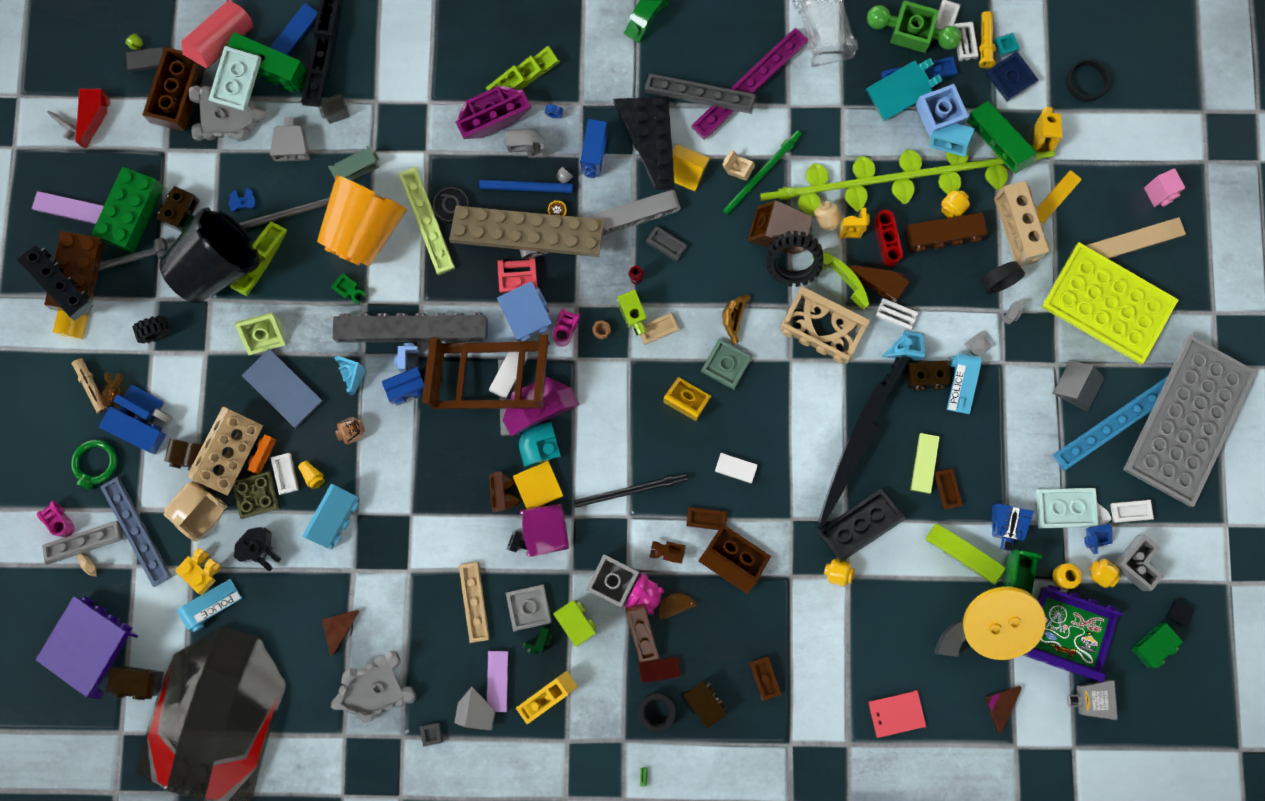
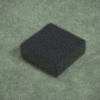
M1174 600L1166 618L1183 627H1187L1194 609L1178 600Z

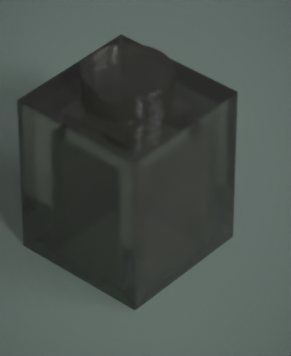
M342 94L321 101L322 107L319 108L323 119L326 118L329 124L350 117Z

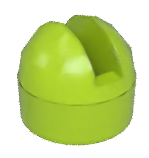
M136 33L129 36L125 42L133 50H139L143 45L142 39Z

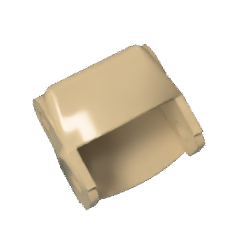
M192 481L188 482L166 506L164 516L186 537L197 542L201 536L215 525L228 506L202 484Z

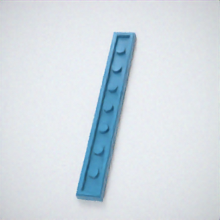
M1168 376L1054 453L1053 456L1064 471L1151 412Z

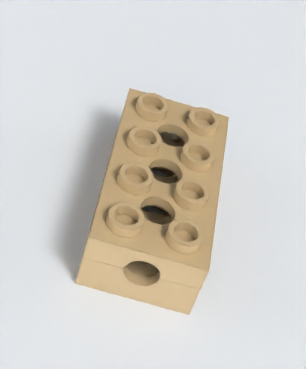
M1026 181L1003 186L994 197L1014 261L1020 266L1039 262L1049 252L1050 248L1049 242L1043 234V224L1037 216V206L1033 204L1031 198V188L1027 186Z
M222 407L187 477L228 496L263 425ZM236 429L237 434L232 438L231 433ZM228 447L227 453L222 455L223 449ZM219 464L218 471L213 472V468Z

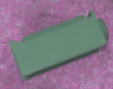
M366 146V150L362 149L339 161L335 166L328 167L334 178L339 175L348 180L355 181L378 169L380 166L377 161L380 159L375 150L371 151L369 146Z

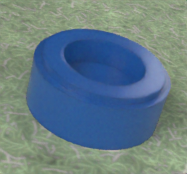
M548 104L545 107L544 113L548 117L559 119L562 118L564 109L557 105Z

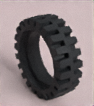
M790 231L786 232L785 236L780 234L778 238L775 237L767 250V270L770 271L771 277L774 276L775 281L778 282L780 280V283L783 285L788 282L790 287H792L793 283H795L796 287H800L801 282L803 285H807L808 280L810 283L813 282L814 277L817 278L819 272L821 273L822 246L816 238L813 239L811 234L806 236V232L803 231L801 235H798V231H794L793 235H791ZM795 246L807 249L812 253L814 261L811 266L804 270L789 271L777 263L776 256L784 248Z

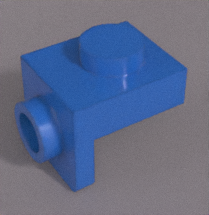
M1109 523L1086 528L1085 546L1090 548L1093 554H1098L1099 546L1113 543L1112 527Z

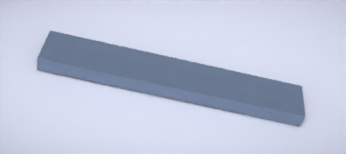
M116 477L100 486L152 586L156 587L172 578L120 477Z

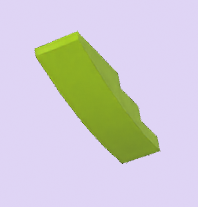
M547 46L536 56H530L517 67L515 65L487 86L486 89L490 90L497 86H504L521 90L548 72L560 61L552 49Z
M270 221L252 245L253 249H257L259 253L258 267L232 283L230 287L233 290L248 296L277 252L287 233V229Z
M937 523L934 524L925 538L927 542L942 550L944 554L960 562L962 566L994 585L997 584L1006 570L1004 566Z

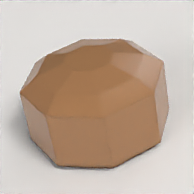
M604 320L595 322L592 328L594 337L600 340L608 338L611 333L609 323Z

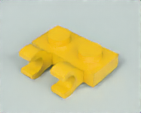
M197 548L193 553V558L187 556L175 572L198 594L203 595L216 581L212 577L222 566L209 559L205 564V569H203L201 565L210 555L201 548Z

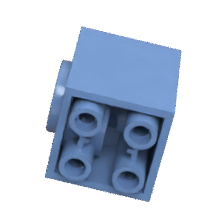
M532 281L497 297L516 340L521 339V341H525L531 338V333L535 331L541 333L550 329L548 325L552 324L547 314L549 308L538 287L535 288Z

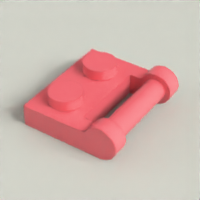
M531 257L529 260L497 261L500 294L508 293L531 281L534 287L537 288L535 257ZM530 267V271L504 273V269Z

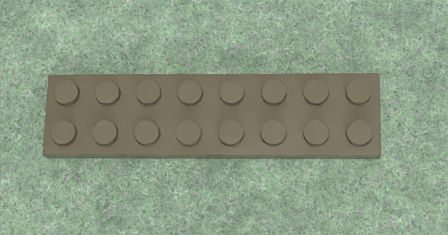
M456 206L449 240L450 243L599 257L605 222L603 219Z

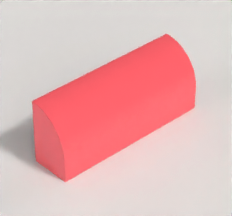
M228 0L181 41L182 53L184 56L208 69L222 56L224 46H227L233 32L244 36L253 28V22L243 8Z

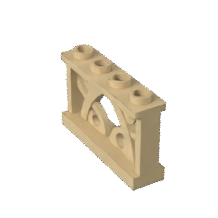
M801 286L779 330L789 338L795 337L799 339L802 345L808 347L811 345L816 348L818 353L822 355L828 354L836 362L847 364L870 320ZM799 300L805 301L803 312H794ZM816 307L821 310V313L818 315H813L810 313H816L814 311V308ZM827 313L831 314V323L837 332L826 336H818L811 319H820ZM795 316L804 317V320L796 321V323L801 324L800 329H795L791 325V319ZM836 320H843L844 323L842 325H839L843 329H840L837 326ZM854 327H857L859 331L853 341L847 334ZM842 337H844L849 344L848 350L844 352H841L836 348V344H841L843 347L844 343L841 339Z

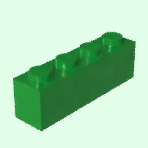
M989 101L970 112L967 123L972 128H975L976 133L1014 174L1033 163L1037 154L1034 147L1023 139L1021 133L1016 131L1010 122Z

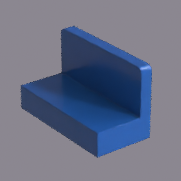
M134 385L129 386L123 397L116 395L113 400L150 422H153L155 416L152 415L154 410H160L164 404L163 401Z

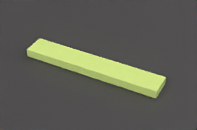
M414 167L399 173L437 275L454 270L453 261L417 168Z

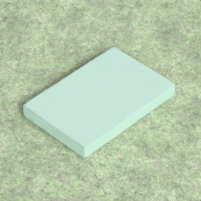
M224 46L208 100L246 112L262 58Z
M1096 488L1036 490L1039 529L1099 526Z

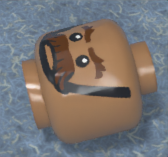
M350 417L338 422V430L335 431L339 442L343 440L345 444L349 445L363 438L365 428L360 419Z

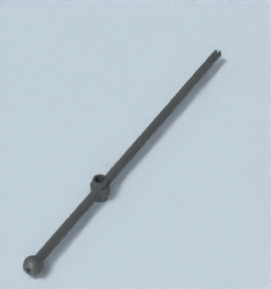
M329 198L239 224L244 229L269 223L270 221L273 222L322 208L328 205ZM164 238L154 240L155 245L153 248L101 262L99 271L153 255H157L158 259L161 260L174 242L166 243Z

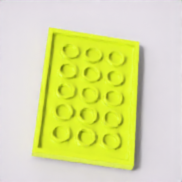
M1078 242L1041 307L1142 365L1171 315L1178 299Z

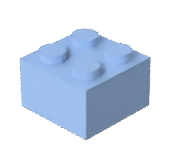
M954 84L920 96L915 104L929 138L932 132L954 124L964 125L969 117Z

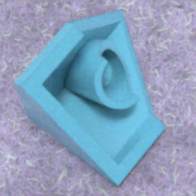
M904 331L903 335L881 357L893 359L897 357L900 359L902 356H907L910 358L909 361L920 362L925 357L923 333Z
M336 356L334 358L340 365L338 369L342 374L343 382L346 381L348 387L346 389L347 393L352 396L356 393L366 369L358 362Z

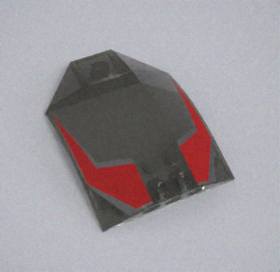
M222 626L174 654L151 714L136 772L137 775L165 791L200 801L253 800L271 729L284 691L288 685L286 680L280 675L277 669L278 666L271 654H268L265 649L264 642L260 636Z

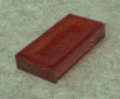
M678 657L638 663L641 683L680 677Z

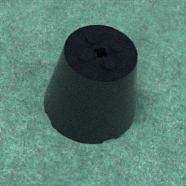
M207 207L201 209L161 258L159 269L167 285L177 295L187 301L200 303L254 271L259 265V253L257 249H253L250 243L252 238L236 220L220 210L215 212Z

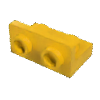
M866 208L861 209L858 218L857 216L843 218L838 230V238L862 237L863 232H866L867 225L870 223V215L866 214Z

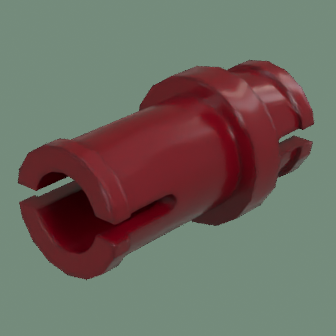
M635 265L629 270V278L633 284L641 283L644 272L640 266Z

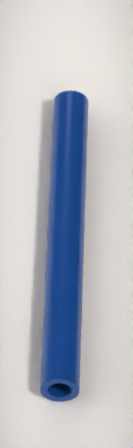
M480 180L479 189L572 193L573 184Z

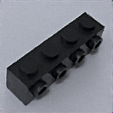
M34 245L16 260L71 319L77 320L93 306L89 302L91 297L84 290L80 292L76 288L78 283L71 276L67 278L62 273L65 269L58 262L53 263L49 259L52 255L44 247L40 249Z

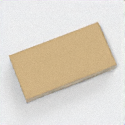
M671 312L645 323L647 332L640 336L644 345H647L679 331V327Z

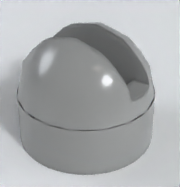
M563 167L557 173V179L561 183H567L573 178Z

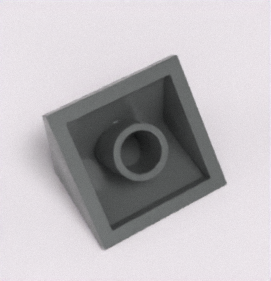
M1070 360L1052 394L1087 412L1105 378L1094 365Z

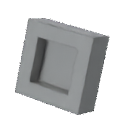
M1017 301L1011 304L1002 321L1008 325L1013 321H1017L1022 314L1020 308L1023 304Z
M979 332L964 343L971 354L977 357L992 347L982 332Z

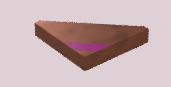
M1021 686L985 697L997 733H1002L1021 692Z

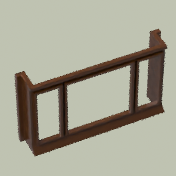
M540 335L539 341L442 343L437 337H430L422 403L428 404L432 409L544 408L543 399L548 346L550 345L548 335ZM519 352L514 400L462 401L468 353ZM526 352H538L534 400H521ZM445 353H461L455 401H439Z

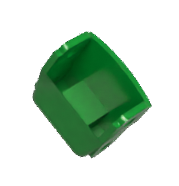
M1020 550L1012 551L1006 558V570L1003 575L1002 587L1019 588L1032 595L1037 560L1042 559V555Z

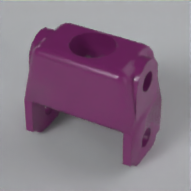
M562 504L519 510L520 514H523L522 528L528 550L526 552L527 557L569 549Z

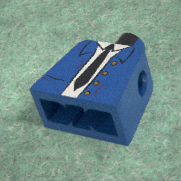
M998 503L992 505V536L1002 538L1001 550L1012 551L1014 541L1021 542L1025 540L1034 511Z

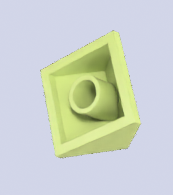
M273 312L235 322L248 355L285 346L286 344L280 319Z

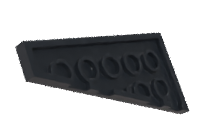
M669 97L613 99L614 106L617 108L619 116L626 126L628 135L647 169V174L655 190L675 189Z

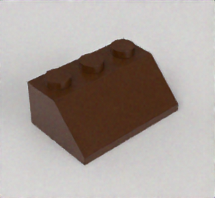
M722 524L698 562L748 594L758 581L771 556Z

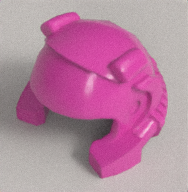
M641 573L640 576L638 575L634 588L626 599L624 607L645 604L647 613L652 615L654 614L653 610L661 601V594L664 593V589L662 587L658 588V584L648 580V576Z

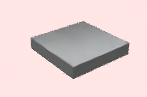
M544 584L506 592L513 631L552 623Z

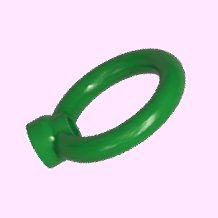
M96 439L89 440L76 449L71 460L72 472L78 479L76 485L92 490L94 484L102 483L113 475L117 467L118 457L111 444L104 440ZM100 447L106 450L109 455L108 468L104 473L96 477L83 474L79 466L81 456L90 448Z

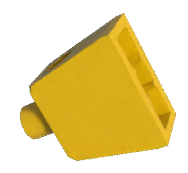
M1052 107L1043 108L1035 124L1033 147L1036 152L1054 151L1062 139L1061 115L1054 113Z

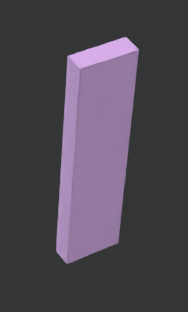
M37 191L32 209L38 212L96 224L104 206Z

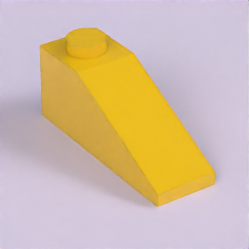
M566 671L516 707L526 724H528L577 689L578 685L568 671Z

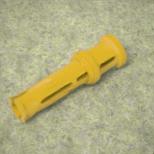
M985 11L981 14L982 42L979 47V52L981 53L979 67L991 68L996 65L994 60L996 46L993 44L994 14L991 11Z

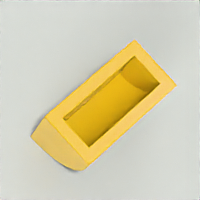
M58 310L53 332L60 336L83 340L88 316L81 315L74 321L64 311Z

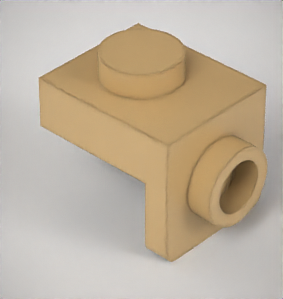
M731 150L724 159L723 167L728 175L747 181L755 164L753 161L738 157L736 152Z

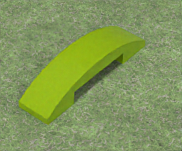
M823 252L822 269L825 271L830 266L854 291L850 298L864 311L868 307L869 302L860 280L846 264L836 257Z

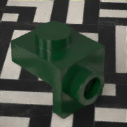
M541 627L536 646L525 642L523 647L527 648L526 652L538 655V652H543L545 645L549 646L552 634L549 633L550 629Z

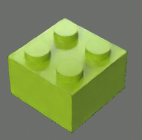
M572 600L553 614L574 646L578 647L597 634L595 629L598 627L592 618H586L584 615L586 609L580 601L576 603L575 600Z

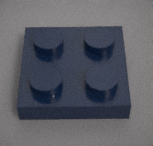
M1018 52L1013 53L985 73L1006 102L1012 100L1039 81Z

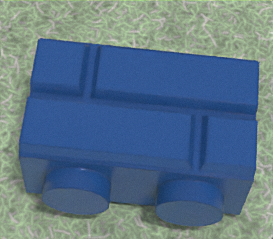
M418 367L381 381L388 400L392 405L404 404L407 402L406 399L412 396L414 398L423 396L424 379Z

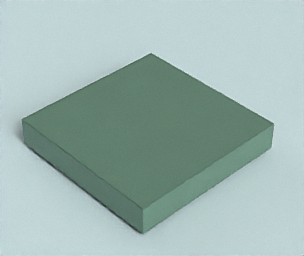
M719 338L701 372L734 390L753 356Z

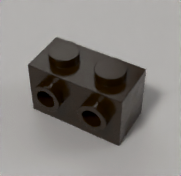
M174 186L168 192L164 206L159 209L157 219L162 224L183 232L181 228L189 215H193L200 200L194 194Z
M948 361L909 363L906 366L908 389H914L915 392L925 391L926 388H933L935 391L944 390L950 384Z
M701 681L683 695L708 729L727 715L724 711L727 707L721 699H715L713 696L715 690L710 683L707 682L705 684Z

